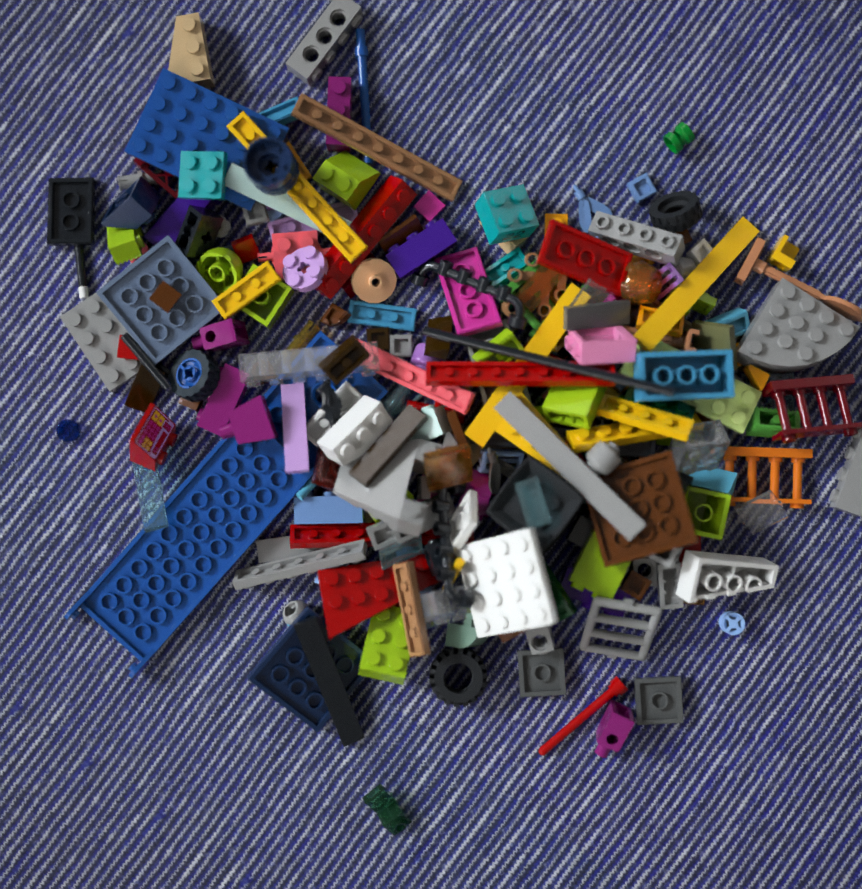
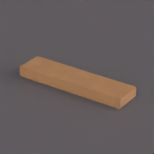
M409 561L392 565L409 656L429 655L431 650L414 562Z

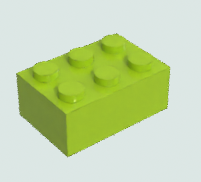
M393 606L370 619L358 675L403 685L410 656L401 608Z

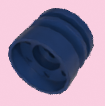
M273 137L259 138L252 142L245 150L243 157L244 171L256 188L264 194L271 196L283 195L290 191L297 183L299 177L298 163L287 145L281 140ZM276 166L275 173H271L272 167Z

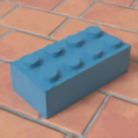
M732 350L644 352L636 354L635 362H633V378L674 387L675 393L673 397L634 388L635 402L710 400L735 397Z

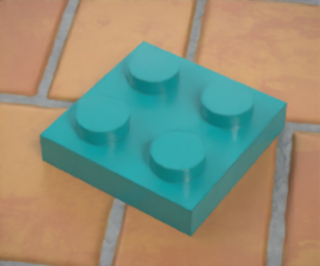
M181 151L178 198L225 200L228 153Z

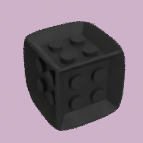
M528 456L495 496L486 514L492 516L510 533L534 527L541 556L544 557L545 553L556 543L576 517L582 504L586 503V498L582 497L572 486L547 467Z

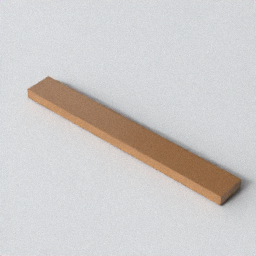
M303 93L300 94L291 113L293 117L450 202L454 201L463 182Z

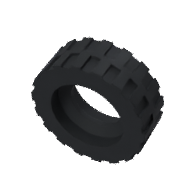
M675 191L663 195V197L658 198L649 207L653 227L672 233L682 232L691 228L701 220V215H703L698 195L696 196V193L691 191Z

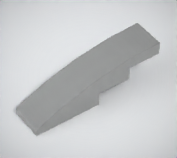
M679 558L675 566L671 568L656 561L659 604L662 610L684 608L683 599L676 595L681 572Z

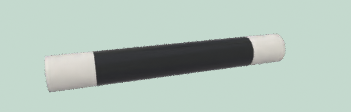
M75 245L80 299H87L89 294L84 246Z

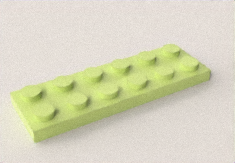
M660 341L651 352H674L680 350ZM636 344V354L644 353L645 351ZM633 362L623 363L618 373L633 377ZM734 378L735 397L728 399L683 400L681 402L697 407L695 412L739 434H743L762 392Z

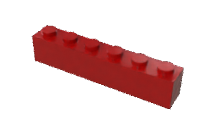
M390 175L349 225L368 246L364 253L353 263H350L334 245L325 254L328 262L327 275L324 273L321 278L323 282L316 288L320 294L330 300L334 297L359 264L362 263L417 196L404 180Z

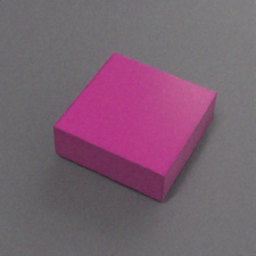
M429 190L413 207L430 222L445 208V205Z

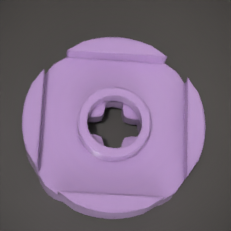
M311 245L297 249L283 259V278L292 289H296L299 292H309L316 289L323 282L321 278L324 273L327 275L328 272L327 259ZM305 266H310L306 269V273L302 272V269Z

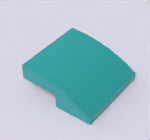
M519 247L485 269L487 277L493 280L492 286L498 288L499 284H509L511 281L507 278V272L511 268L523 271L527 267L524 262L525 255ZM513 271L511 273V278L514 279L518 275V272ZM521 286V287H520L517 291H515V292L519 295V294H520L521 292H523L526 288H524L523 286ZM510 304L508 310L510 311L514 306Z

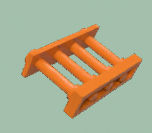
M716 447V456H723L726 471L734 472V461H737V457H746L745 461H748L747 497L731 496L729 506H736V502L790 503V508H804V504H812V500L802 499V471L805 459L813 458V449ZM760 457H766L768 462H770V498H756L757 461L760 460ZM782 458H791V463H793L792 499H779L780 462H782Z

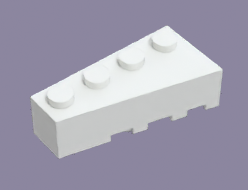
M685 550L676 595L688 603H694L699 599L710 600L716 599V596L736 595L738 592L746 591L749 593L771 589L775 586L779 566L762 557Z

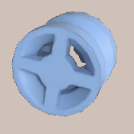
M726 611L719 617V627L729 635H738L745 628L744 618L734 611Z

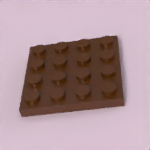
M671 450L618 465L607 476L602 474L598 476L594 473L646 523L629 541L587 500L603 563L606 568L698 543Z

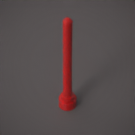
M617 676L610 681L609 689L544 743L538 750L539 754L542 756L546 755L611 698L618 695L622 696L628 691V688Z

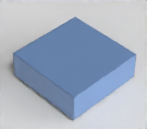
M647 172L626 184L636 204L658 192Z

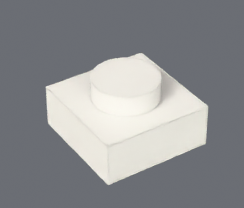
M703 238L686 254L695 262L697 267L713 248Z

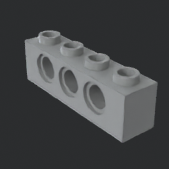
M332 0L286 61L288 71L309 86L313 81L316 82L322 75V68L325 64H330L333 61L337 48L347 42L352 28H357L363 19L361 6L353 0ZM337 19L345 20V23L341 26L334 24ZM328 36L332 38L327 44L320 42L323 37ZM315 54L318 56V59L310 62L307 60L308 56Z
M596 211L588 229L589 235L598 236L600 240L633 253L635 256L665 265L670 262L675 268H677L685 249L682 235L600 211Z

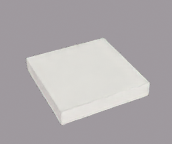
M469 490L449 520L452 526L449 536L450 545L453 547L454 554L459 553L478 524L477 492Z

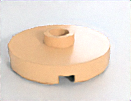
M368 258L363 260L353 272L351 285L353 291L361 300L367 303H380L392 295L396 288L397 277L395 270L388 262L380 258ZM378 278V283L372 285V280Z

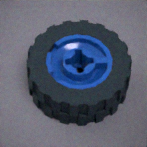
M186 350L173 361L168 379L172 384L173 393L191 402H201V400H206L208 396H211L218 386L217 384L220 380L219 364L215 361V358L200 350Z

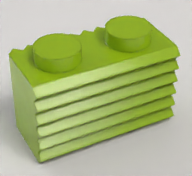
M141 226L137 229L107 227L108 249L117 265L142 256L141 248L145 247L142 238L144 233Z

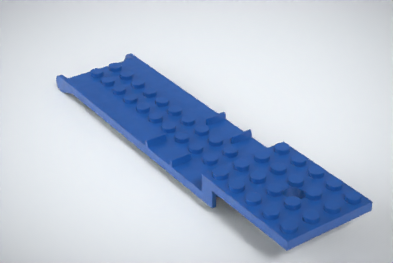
M321 330L263 395L265 396L278 438L238 444L235 436L224 440L222 438L92 587L65 614L64 618L66 620L70 618L75 620L80 615L78 610L82 608L131 652L140 663L137 665L134 662L128 668L131 671L128 675L129 677L133 678L277 515L282 512L295 494L329 459L320 446L316 447L308 440L309 472L286 474L281 385L304 383L306 422H308L322 405L317 399V391L315 390L323 384V381L329 379L318 364L338 347ZM360 365L337 386L331 381V388L335 392L345 381H348L363 396L366 395L379 402L389 392Z

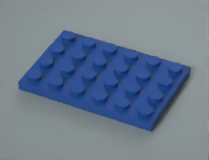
M163 68L124 152L178 178L180 174L181 151L228 153V171L231 163L243 168V157L246 148L226 127L242 111L252 119L267 137L277 138L284 142L289 128ZM226 186L225 200L252 212L256 200Z

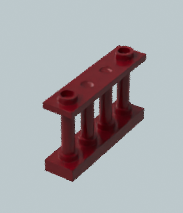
M845 374L770 381L761 391L762 397L772 396V399H775L782 431L772 436V440H782V443H790L798 438L844 434V437L857 435L858 430L862 429V422L853 423L846 395L847 387L855 383L854 375ZM827 391L836 393L844 424L833 425L825 394ZM807 393L816 395L823 426L812 427L805 398ZM786 395H793L796 398L803 428H791L784 399Z

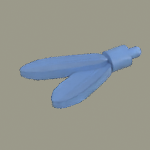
M573 185L574 194L579 201L580 227L585 233H588L592 222L591 212L595 214L596 211H600L612 215V212L606 205L587 197L582 188L579 189L577 185Z

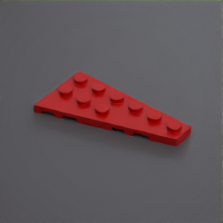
M424 554L318 570L317 575L329 640L399 604L392 565L413 561L419 592L441 582L437 581L436 576H431Z

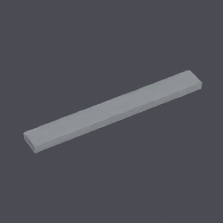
M509 392L494 407L516 431L629 541L646 525L515 395Z

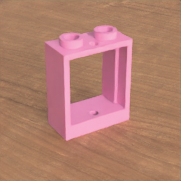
M622 325L568 331V336H565L566 350L580 365L635 362L637 339Z

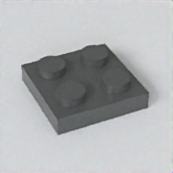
M555 648V650L544 655H532L531 650H517L520 697L566 695L563 648Z
M681 676L634 678L637 725L684 723Z

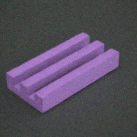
M669 262L644 284L646 287L649 285L652 287L650 292L652 294L656 292L658 294L656 299L659 301L679 285L684 278ZM669 269L671 273L657 284L655 280ZM675 277L677 280L663 291L661 287L671 278Z

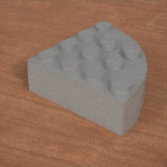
M782 278L772 287L737 345V362L743 366L751 364L771 373L798 372L811 368L837 353L851 341L860 327Z

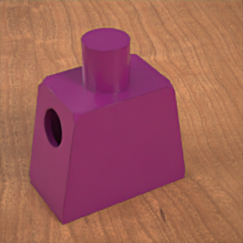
M232 318L201 327L199 330L200 335L191 338L194 349L204 348L205 351L218 352L250 344L245 322Z
M262 395L228 412L230 423L219 426L223 440L235 436L238 444L278 438L265 396Z
M612 699L610 700L596 730L598 745L594 752L598 756L607 758L610 750L620 751L635 723L632 708Z

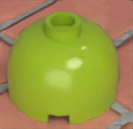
M211 248L200 257L196 264L197 271L217 294H222L240 281L243 276L242 261L229 248Z

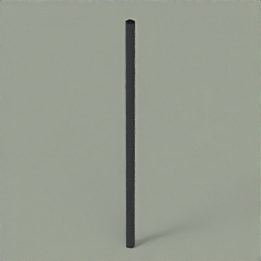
M426 326L423 330L424 336L673 397L675 393L674 387Z

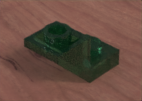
M381 783L362 797L365 804L377 813L383 826L394 836L412 823L411 818L392 793Z

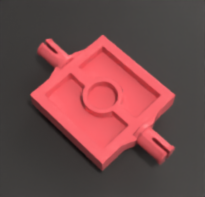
M317 230L273 233L271 252L257 253L258 257H267L258 258V263L266 262L267 260L272 261L275 271L281 279H284L283 259L285 256L309 245L314 246L325 256L330 248H321L318 242ZM305 266L302 269V272L306 273V269L310 266Z

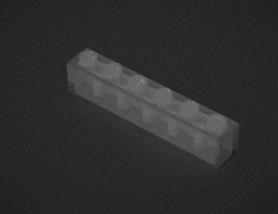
M377 341L361 343L371 356L345 379L352 378V374L362 373V377L375 376V372L380 371ZM339 345L238 354L240 382L247 384V387H260L261 382H270V385L284 384L283 380L292 379L293 383L307 382L306 378L316 377V381H325L329 378L320 369L318 364Z

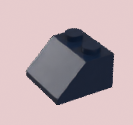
M140 176L111 203L101 224L104 227L137 229L142 224L147 225L155 217L153 213L160 206L158 201L161 194Z

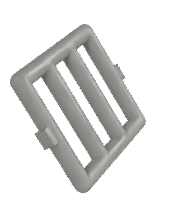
M594 597L579 648L581 651L607 655V658L616 659V657L644 661L647 658L659 624L662 609L657 606L634 603L632 599L624 598V601ZM600 607L647 614L651 615L649 621L602 614L599 613ZM599 622L646 630L644 636L596 629L594 627L595 623ZM591 637L641 645L639 651L593 644L590 643Z

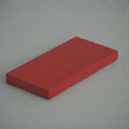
M552 219L549 221L536 263L618 298L622 294L634 254Z

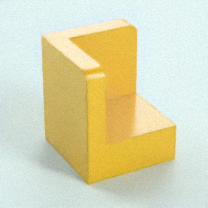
M786 234L778 240L766 260L783 272L792 269L796 262L794 259L799 252L798 247L787 241L789 236Z

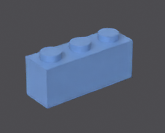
M333 491L323 492V496H314V492H310L303 500L294 497V524L365 523V510L360 507L357 508L336 496Z

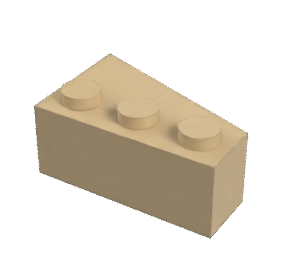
M199 12L176 16L168 70L207 89L215 87L203 20Z

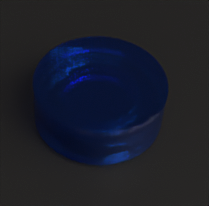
M63 420L57 426V436L62 441L74 442L80 437L81 427L74 420Z

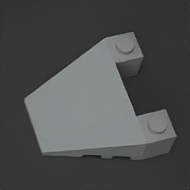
M423 439L409 440L368 488L348 473L361 457L345 466L341 465L333 493L353 506L360 507L369 512L370 516L376 520L380 519L387 523L389 528L394 531L419 537L427 504L405 499L411 471L431 477L434 476L442 444Z

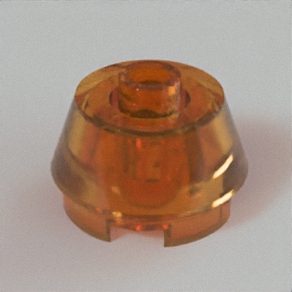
M643 260L639 262L631 261L625 269L629 271L626 282H621L622 299L631 301L633 306L655 302L662 289L661 271Z

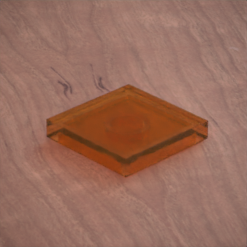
M468 442L423 453L428 492L473 481L471 449Z

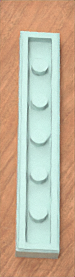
M231 163L225 177V186L322 232L287 193L278 196L264 194L251 182L243 168ZM341 217L348 226L352 223V221Z

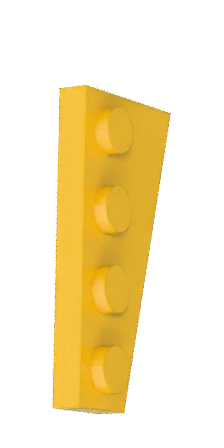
M521 393L518 399L572 451L525 395ZM503 418L495 430L497 433L566 480Z

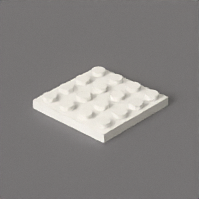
M534 527L463 545L457 554V558H462L465 561L461 570L465 589L472 590L474 593V603L470 609L478 638L559 622Z

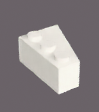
M364 395L317 443L327 458L345 466L364 455L393 423V420L381 402Z

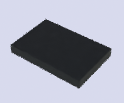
M49 178L47 244L49 246L94 245L96 185L94 178Z

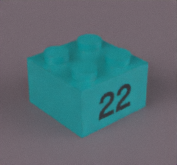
M524 184L485 191L474 204L489 245L530 237L539 226Z

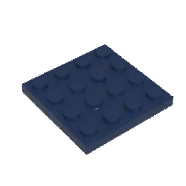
M306 606L247 675V679L318 732L331 715L293 624L315 615L348 696L364 678V676L358 675L363 649L343 633L329 640L325 619L309 606Z

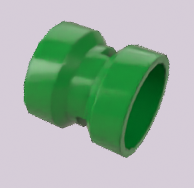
M680 122L673 132H668L663 136V140L669 150L674 154H678L685 144H690L695 140V136L689 126L684 122Z

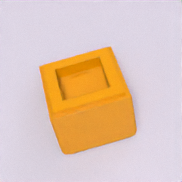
M751 364L743 368L753 388L762 391L770 375Z

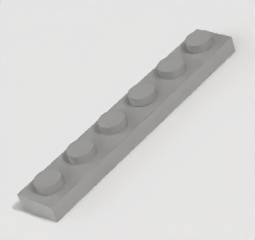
M365 539L238 569L235 572L232 584L235 590L249 589L255 585L270 584L285 578L291 579L305 573L312 574L326 568H336L347 563H358L366 558L368 546Z

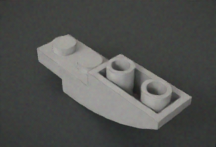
M448 491L447 500L450 503L448 518H450L456 509ZM437 496L420 502L427 504L420 534L432 529L436 521L439 522V514L433 513L431 510L432 501L437 499ZM383 521L366 527L375 551L395 542L400 544L415 537L396 532Z

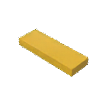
M267 260L213 299L212 303L223 318L227 320L282 281V279Z

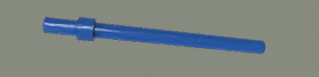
M360 28L356 29L357 47H355V58L358 59L361 122L363 127L371 130L366 59L369 55L368 47L365 43V29ZM364 155V163L368 165L373 164V159Z

